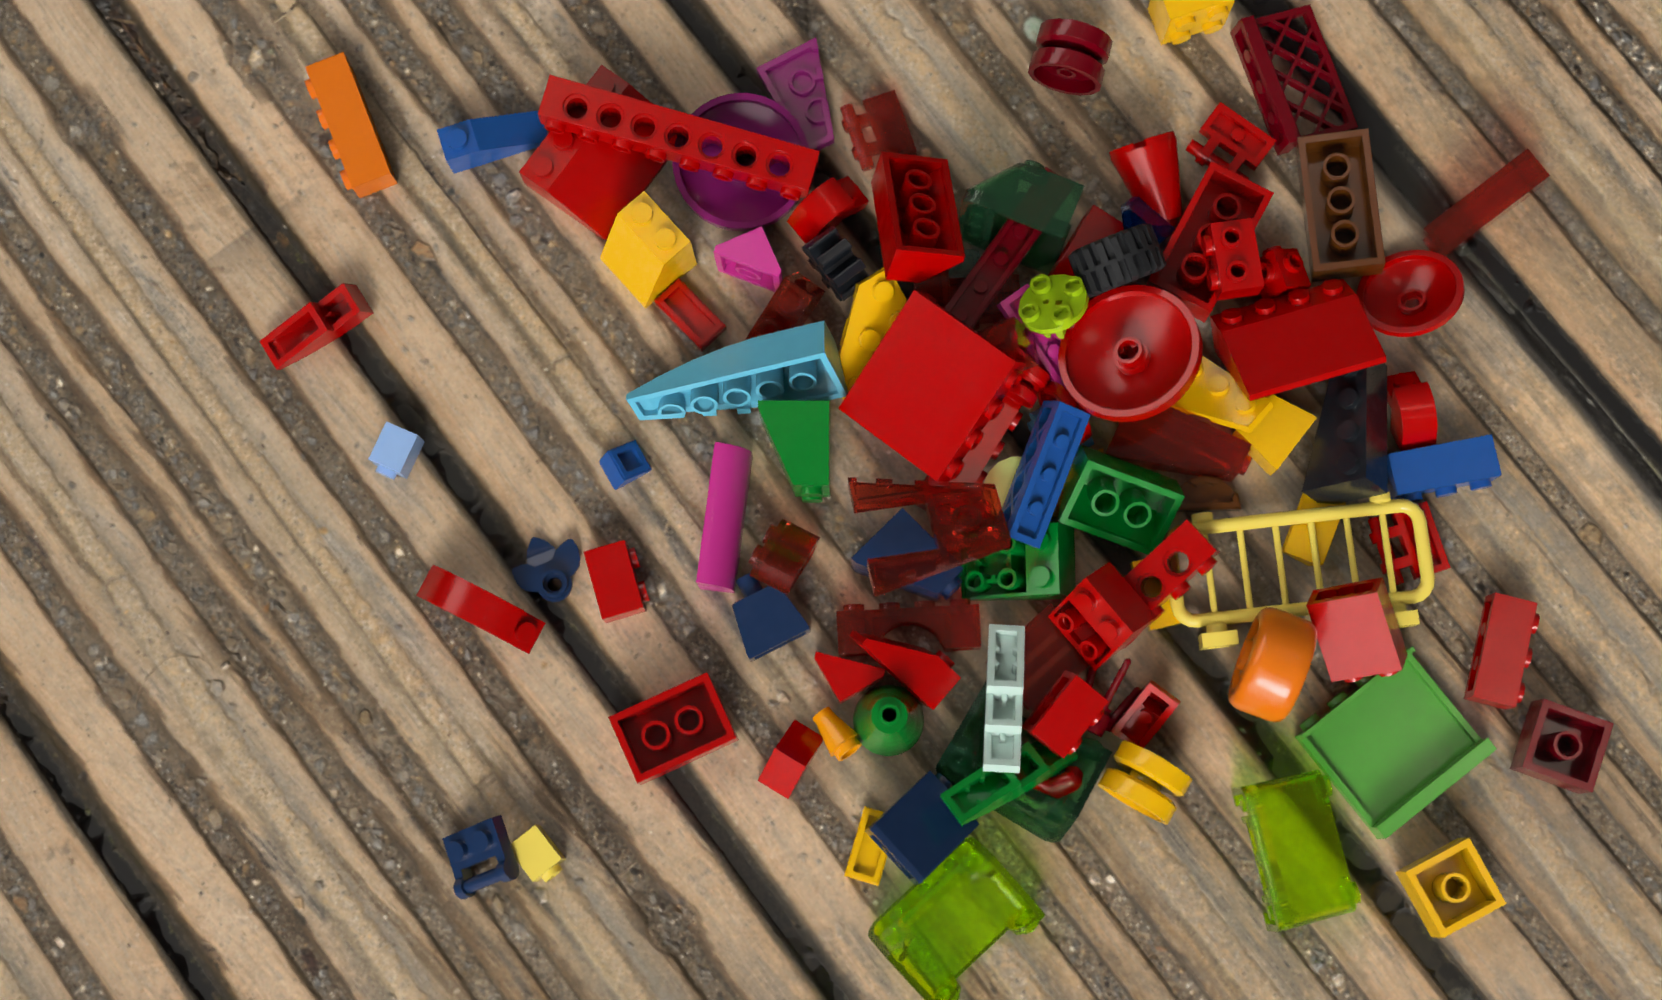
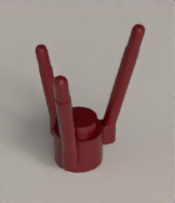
M1129 658L1124 660L1104 696L1109 701L1104 707V715L1099 722L1089 726L1087 731L1102 738L1105 731L1111 732L1115 722L1131 705L1141 690L1140 687H1135L1109 717L1112 710L1108 706L1131 665V659ZM1090 667L1086 683L1093 688L1097 670L1094 671Z

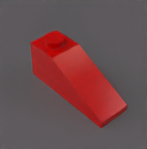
M855 630L849 634L862 649L919 702L932 710L938 706L961 679L951 669L955 663L940 650L934 654L924 647Z

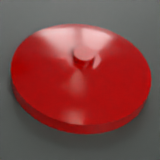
M1147 285L1117 287L1090 300L1082 318L1066 329V334L1061 339L1058 353L1060 375L1072 398L1088 413L1113 422L1144 420L1167 410L1189 390L1201 365L1202 337L1190 310L1173 294Z

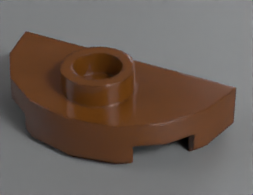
M1208 475L1193 477L1180 486L1185 497L1177 512L1240 511L1242 509L1238 494L1219 477Z

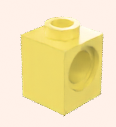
M535 824L511 843L516 861L532 882H538L543 879L546 883L563 870L559 864L566 860V858L541 825Z

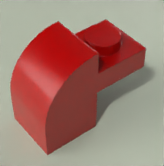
M849 176L840 180L832 177L805 197L787 219V222L806 244L829 226L836 228L842 219L863 210L869 203V200Z
M1415 371L1387 376V402L1391 408L1390 431L1400 451L1436 445L1437 412L1428 382L1421 383Z

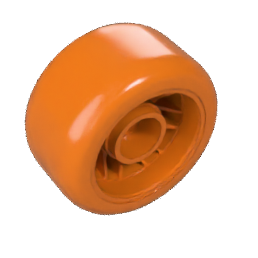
M1267 607L1262 609L1255 617L1237 658L1229 686L1228 700L1230 704L1242 712L1267 721L1280 722L1284 720L1294 707L1311 666L1317 642V629L1315 625L1305 618L1277 608Z

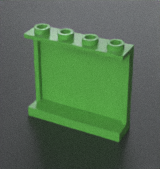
M1413 646L1406 649L1408 655L1403 670L1392 676L1381 677L1377 674L1365 676L1361 680L1356 681L1355 684L1358 687L1348 695L1343 690L1326 703L1330 709L1319 717L1315 712L1299 725L1302 731L1295 736L1377 839L1388 838L1497 750L1489 738H1480L1412 655L1416 651Z

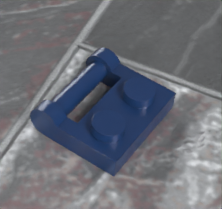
M502 815L491 817L442 838L456 879L453 889L455 895L461 900L474 896L477 890L500 881H512L519 875V867ZM493 857L497 858L498 864L495 868L473 876L472 866Z

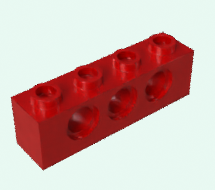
M1188 519L1124 577L1156 614L1157 617L1150 624L1165 612L1161 607L1171 597L1175 601L1178 600L1191 588V585L1188 583L1189 580L1197 573L1204 576L1218 563L1214 557L1220 552ZM1177 553L1186 554L1189 560L1187 569L1181 573H1175L1170 565L1172 557ZM1157 577L1162 583V591L1158 596L1151 598L1145 593L1144 585L1149 578Z

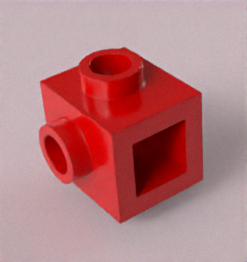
M1273 246L1261 253L1260 263L1264 280V288L1260 292L1262 299L1276 298L1289 294L1292 290L1307 289L1311 286L1298 248Z

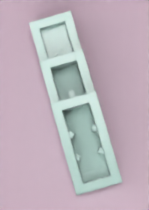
M989 624L983 771L1020 773L1025 626Z

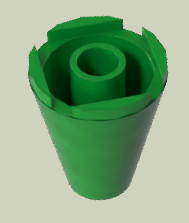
M882 685L869 690L860 698L854 710L853 726L854 730L859 734V741L869 751L882 756H895L908 751L917 743L923 731L924 715L920 703L908 690L895 685ZM891 710L897 714V717L894 721L887 722L882 717L883 712Z

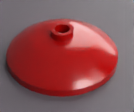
M1406 250L1385 257V266L1382 274L1363 276L1359 282L1356 294L1374 330L1395 337H1413L1429 333L1446 324L1459 310L1464 299L1465 286L1459 268L1446 256L1428 250Z

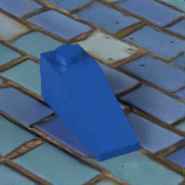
M538 111L469 119L437 129L446 162L454 174L538 148L548 135L544 125L540 123Z

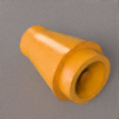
M829 706L820 710L812 718L831 757L835 756L838 761H843L861 747L862 744L858 740L859 734L838 717Z

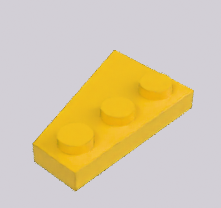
M1202 355L1201 365L1194 382L1183 397L1170 408L1175 409L1179 414L1201 416L1210 419L1212 423L1251 433L1272 410L1273 404L1266 397L1249 401L1230 373Z

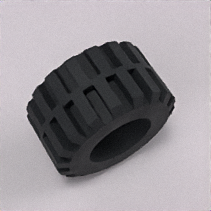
M1145 223L1074 250L1068 256L1074 275L1082 279L1089 298L1156 273L1167 264L1152 224Z

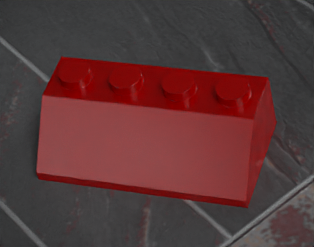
M881 151L871 184L886 280L921 283L962 263L965 259V252L948 159Z

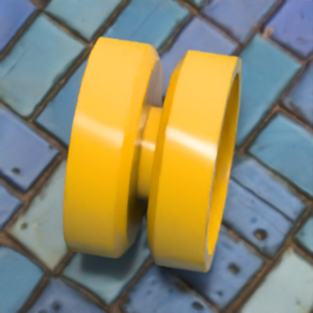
M1123 740L1113 757L1116 763L1130 774L1115 768H1108L1097 785L1134 810L1155 821L1168 825L1177 808L1172 800L1160 791L1175 797L1184 796L1192 779L1158 754Z

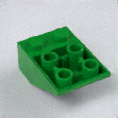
M1059 522L1049 523L1040 549L993 533L994 528L960 531L961 566L964 568L961 575L963 580L961 583L962 601L1065 599L1076 587L1073 527Z

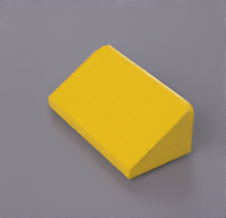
M1302 493L1296 510L1346 505V502L1339 504L1317 503ZM1340 519L1314 522L1320 566L1325 562ZM1308 524L1290 525L1282 546V553L1307 566H1313Z

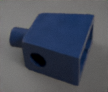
M755 572L748 573L736 580L744 598L732 604V608L750 662L811 632L807 622L777 583L763 588Z

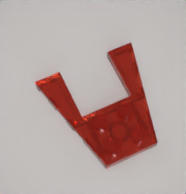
M857 477L848 478V490L854 514L924 503L936 549L867 559V570L874 597L1010 547L1011 537L995 484L949 482L948 486H930L929 481L915 480L914 485L893 484L892 479L876 478V483L857 482Z

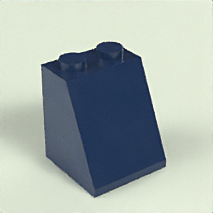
M903 508L851 558V568L856 573L933 602H937L941 597L947 601L961 587L960 584L963 582L961 575L964 568Z
M931 771L926 772L865 830L868 836L886 853L890 860L913 884H921L979 825L975 819L961 826L940 798V794L952 787V784L940 772L936 775Z

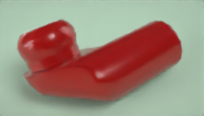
M1068 766L1064 773L1050 777L1033 789L1054 798H1062L1081 787L1083 772L1077 766Z

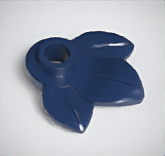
M533 537L527 549L528 564L513 568L512 574L517 585L523 590L539 592L549 602L563 601L570 595L573 587L571 577L580 567L579 549L572 539L563 542L556 550L547 541ZM554 579L561 581V588L557 591H551L549 588L550 582Z

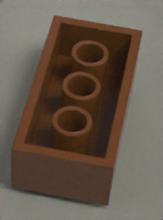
M1368 128L1297 137L1295 151L1311 282L1382 274L1385 266V256Z

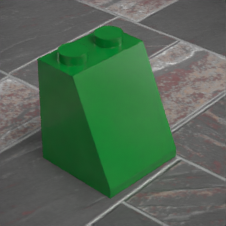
M758 401L762 425L795 497H802V502L807 503L823 502V497H830V402Z

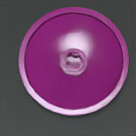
M751 93L726 94L704 103L691 114L809 148L804 131L795 117L782 105L764 96ZM677 135L674 146H684L688 139L683 135ZM709 144L703 149V152L711 157L717 156L722 151L715 144ZM741 154L737 157L736 161L742 166H749L755 162V159L750 154ZM672 161L675 182L683 200L696 215L718 228L731 231H751L761 226L764 228L785 217L799 202L783 198L779 195V191L766 188V191L751 189L746 186V182L733 179L732 182L719 180L712 176V172L699 169V172H690L680 168L679 163ZM776 163L770 167V171L778 176L784 175L789 171L788 167L782 163Z

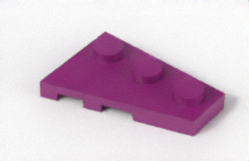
M816 37L756 68L757 74L771 99L787 109L800 124L809 148L820 151L834 143V134Z

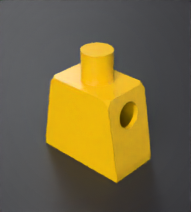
M1274 394L1266 396V398L1272 401V410L1251 433L1236 429L1232 434L1235 441L1270 476L1278 470L1317 418L1313 414Z

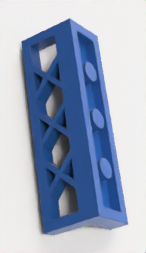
M1043 401L993 533L1040 549L1091 414L1061 401Z

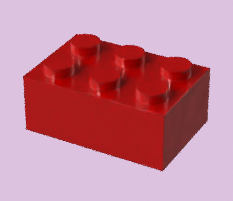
M708 672L608 717L635 780L640 785L739 740Z

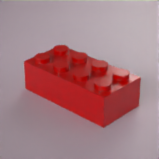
M1211 161L1163 251L1167 264L1162 270L1151 274L1146 285L1157 287L1173 294L1187 306L1194 318L1205 323L1217 301L1215 290L1210 291L1208 287L1207 270L1211 269L1209 256L1204 257L1201 237L1205 235L1210 223L1253 218L1254 228H1256L1274 192Z

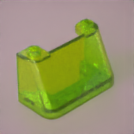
M1315 769L1231 789L1235 806H1240L1243 813L1247 812L1246 816H1241L1242 823H1246L1264 893V895H1261L1263 903H1270V906H1267V912L1262 913L1267 931L1281 932L1356 911V904L1361 903V896L1356 882H1351L1329 800V796L1333 795V790L1327 774L1322 775L1320 770Z
M969 837L964 839L921 884H913L871 925L868 936L885 958L924 1000H959L961 985L956 979L1008 930L1015 935L1031 933L1046 914L999 860L976 838Z

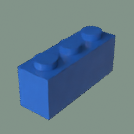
M1492 434L1387 454V492H1390L1391 499H1408L1412 502L1423 500V494L1435 492L1436 498L1458 493L1457 488L1470 486L1471 491L1482 490L1491 487V481L1502 475Z

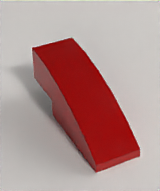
M342 283L319 302H309L259 342L276 370H281L336 340L374 312L357 285Z

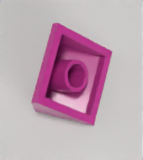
M762 226L715 246L713 253L718 271L782 295L784 290L782 271Z

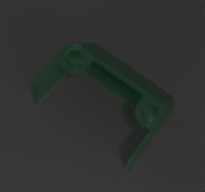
M1033 160L1017 163L966 189L961 201L958 218L962 240L986 250L1008 218L1042 231V234L1020 264L1048 275L1060 256L1072 226L1069 223L1085 185L1046 171L1042 164Z

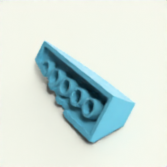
M823 320L757 336L693 359L626 394V400L641 421L684 418L686 412H696L703 414V416H717V410L737 409V414L751 413V408H758V401H828L846 397L848 390L836 342Z

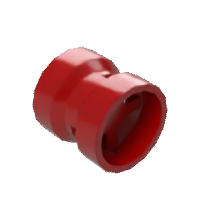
M1021 359L1027 363L1022 370L1024 373L1023 379L1014 390H1009L1006 396L1024 407L1033 408L1038 399L1037 393L1039 389L1044 388L1051 377L1041 367Z

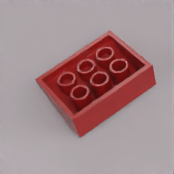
M602 64L586 84L651 103L628 82ZM576 106L570 110L569 115L573 118H581L586 114L587 109ZM608 116L603 120L602 124L608 128H613L621 120L616 116ZM648 125L640 126L636 130V134L640 137H649L654 132V129ZM567 131L564 134L549 132L519 171L525 185L607 241L617 214L643 191H646L668 160H665L664 163L655 162L646 158L645 153L634 150L631 153H623L611 147L612 144L598 141L597 144L588 143L579 139L578 134ZM677 135L673 136L669 140L670 144L673 146L675 144Z
M1344 279L1327 280L1322 285L1308 289H1295L1283 296L1272 299H1260L1255 304L1241 308H1229L1220 314L1210 316L1215 353L1249 401L1387 362L1383 348L1357 294Z

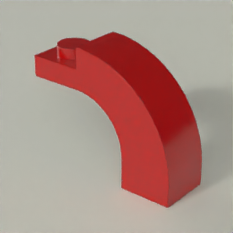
M432 565L416 595L530 654L546 624L506 600L436 565Z

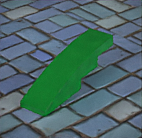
M1037 740L1032 744L1028 741L1021 746L1020 773L983 771V767H981L940 794V798L961 826L1046 781L1077 761L1078 754L1073 752L1070 755L1067 754L1063 759L1049 750L1040 741Z

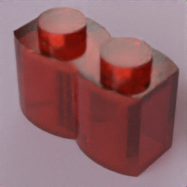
M784 518L777 526L771 524L762 541L765 545L761 546L758 544L748 563L753 565L750 576L788 595L810 562L821 537Z

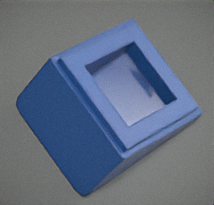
M636 440L608 450L599 460L603 471L615 490L622 488L652 470Z

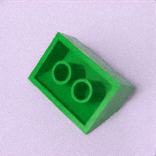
M1081 445L1065 482L1057 520L1065 525L1149 555L1163 541L1185 495L1175 479Z

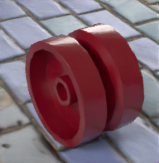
M1048 19L1040 25L1036 40L1038 49L1032 54L1028 74L1040 85L1057 92L1080 96L1093 95L1100 91L1105 74V69L1102 65L1108 62L1113 41L1107 33L1088 23L1073 19Z

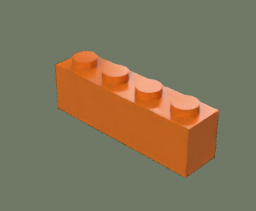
M342 52L306 66L305 68L310 79L305 80V85L312 100L317 98L321 109L316 110L323 129L329 128L333 139L328 140V144L335 160L341 159L344 170L339 172L346 189H353L359 198H363L398 184L352 64L345 53Z

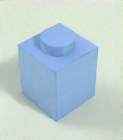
M386 421L368 460L377 466L375 472L387 478L395 480L396 476L399 475L407 479L425 441L419 435Z

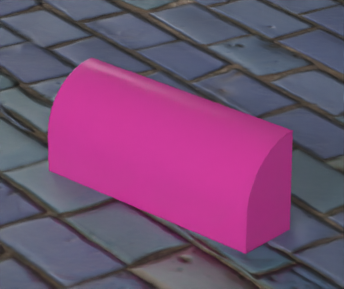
M719 442L714 443L696 583L702 590L735 593L753 455L750 450L743 447Z

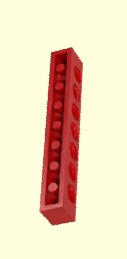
M549 75L538 111L540 123L550 132L556 134H564L565 131L578 134L579 139L592 144L603 141L612 144L611 147L623 153H631L632 150L645 153L646 158L659 163L670 160L679 163L680 168L690 172H699V169L712 172L713 177L722 181L732 182L733 179L746 182V186L757 191H766V188L779 191V195L783 198L793 201H799L800 198L804 199L809 195L819 161L820 151L554 75ZM576 106L587 109L586 114L581 118H573L569 115V112ZM608 116H616L621 120L613 128H608L602 124L603 120ZM648 125L654 129V132L649 137H640L636 134V130L640 126ZM675 135H683L688 139V142L684 146L675 147L670 144L669 140ZM709 144H715L722 151L717 156L711 157L707 156L703 149ZM741 154H750L754 157L755 162L749 166H742L736 159ZM782 163L788 167L789 171L784 175L778 176L770 171V167L773 164Z

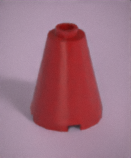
M1174 131L1152 136L1135 144L1131 143L1110 151L1111 162L1146 222L1152 224V226L1156 225L1158 231L1178 225L1176 218L1183 216L1177 137Z

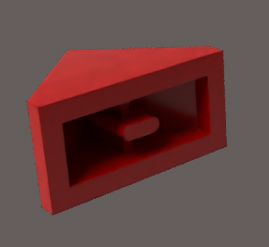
M817 651L815 653L814 660L840 704L884 679L885 669Z
M794 720L774 748L758 781L789 799L823 743L822 736Z

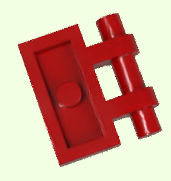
M1220 102L1198 132L1206 137L1208 142L1203 146L1192 139L1185 151L1195 157L1194 161L1202 167L1204 165L1209 167L1212 161L1249 180V177L1239 171L1240 167L1245 164L1255 171L1277 140ZM1218 146L1234 157L1230 164L1213 153Z
M1427 501L1418 503V506L1424 511L1427 520L1435 574L1451 567ZM1405 513L1390 514L1394 526L1388 528L1389 540L1399 537L1405 556L1396 559L1390 543L1396 586L1405 583L1400 569L1409 567L1413 580L1420 578L1413 523L1409 515ZM1379 516L1367 520L1372 532L1369 534L1372 545L1376 544L1382 560V564L1379 565L1382 574L1385 575L1387 570Z

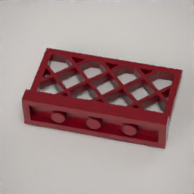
M1310 4L1256 19L1252 15L1239 20L1230 34L1269 136L1277 140L1274 144L1277 156L1289 153L1295 148L1297 137L1351 131L1358 128ZM1303 16L1308 29L1305 36L1288 27L1292 19ZM1269 26L1280 32L1275 44L1264 39L1259 28ZM1284 35L1301 43L1296 55L1279 47ZM1305 46L1317 52L1320 59L1317 66L1300 58ZM1275 54L1292 63L1287 74L1274 68L1272 59ZM1296 65L1313 74L1308 86L1291 77ZM1317 77L1329 82L1332 90L1329 97L1312 89ZM1287 85L1303 93L1299 105L1286 99L1284 90ZM1308 96L1325 105L1320 116L1303 108ZM1329 108L1341 113L1345 124L1336 126L1324 120ZM1299 116L1316 124L1312 133L1300 135L1296 124Z

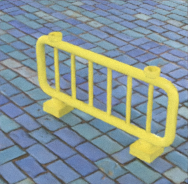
M1387 492L1386 494L1369 497V502L1258 515L1213 519L1212 512L1192 514V523L1207 539L1208 534L1236 531L1247 608L1218 611L1213 569L1206 573L1211 612L1199 614L1189 612L1185 607L1183 595L1176 601L1173 597L1170 598L1173 615L1180 623L1188 627H1206V633L1198 636L1199 650L1237 646L1239 644L1237 630L1228 631L1227 625L1253 622L1257 614L1267 607L1277 608L1299 617L1309 616L1306 606L1307 602L1289 603L1279 526L1308 524L1316 589H1322L1324 587L1314 522L1343 519L1351 580L1353 583L1359 582L1350 518L1379 515L1390 591L1388 594L1399 628L1419 625L1418 610L1407 611L1406 605L1424 601L1431 594L1435 584L1428 526L1424 511L1418 504L1408 499H1391L1390 492ZM1405 513L1412 520L1420 571V584L1416 589L1397 592L1386 514ZM1181 524L1176 525L1175 527H1173V528L1167 533L1165 539H1166L1174 530H1176ZM1272 527L1282 604L1254 607L1243 530ZM1178 553L1172 557L1170 562L1171 568L1175 573H1181Z

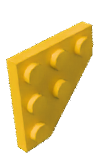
M884 267L856 283L849 318L846 319L839 344L841 346L839 357L848 392L907 302L897 281L886 280Z

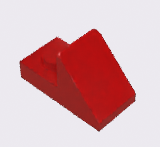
M1150 680L1140 690L1133 703L1114 725L1111 732L1122 741L1125 740L1144 748L1181 701L1156 682Z

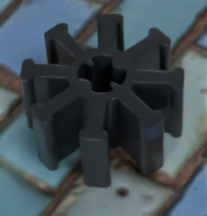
M829 226L803 245L802 250L810 258L808 262L811 267L822 276V282L828 289H832L839 301H845L853 295L856 283L870 275L864 270L866 266L861 258L853 254L851 250L852 245L846 238L842 239L834 226Z

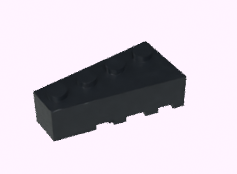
M1385 363L1329 379L1302 489L1304 494L1317 503L1339 504L1387 493V365Z

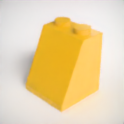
M645 191L617 214L600 256L601 261L645 309L678 278L681 279L697 265L691 241Z

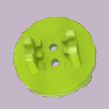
M1039 274L1030 281V287L1021 297L1018 313L1023 324L1032 332L1043 334L1046 338H1050L1055 333L1059 339H1063L1066 329L1073 326L1084 315L1088 307L1089 296L1082 279L1078 276L1066 274L1048 276L1046 274Z

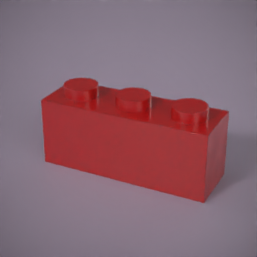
M1496 592L1485 597L1464 695L1465 700L1504 710L1515 708L1517 703H1521L1525 693V683L1521 682L1524 668L1527 669L1529 667L1533 653L1532 648H1529L1531 634L1536 633L1540 621V615L1536 613L1538 603Z

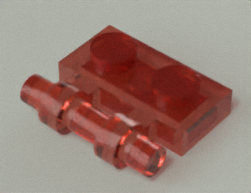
M895 90L862 100L865 113L861 115L856 114L853 104H846L840 108L843 116L841 124L844 132L849 133L853 144L851 151L854 160L859 161L862 171H869L875 167L872 157L881 154V151L917 155L915 144ZM871 127L875 141L870 143L866 142L862 129Z

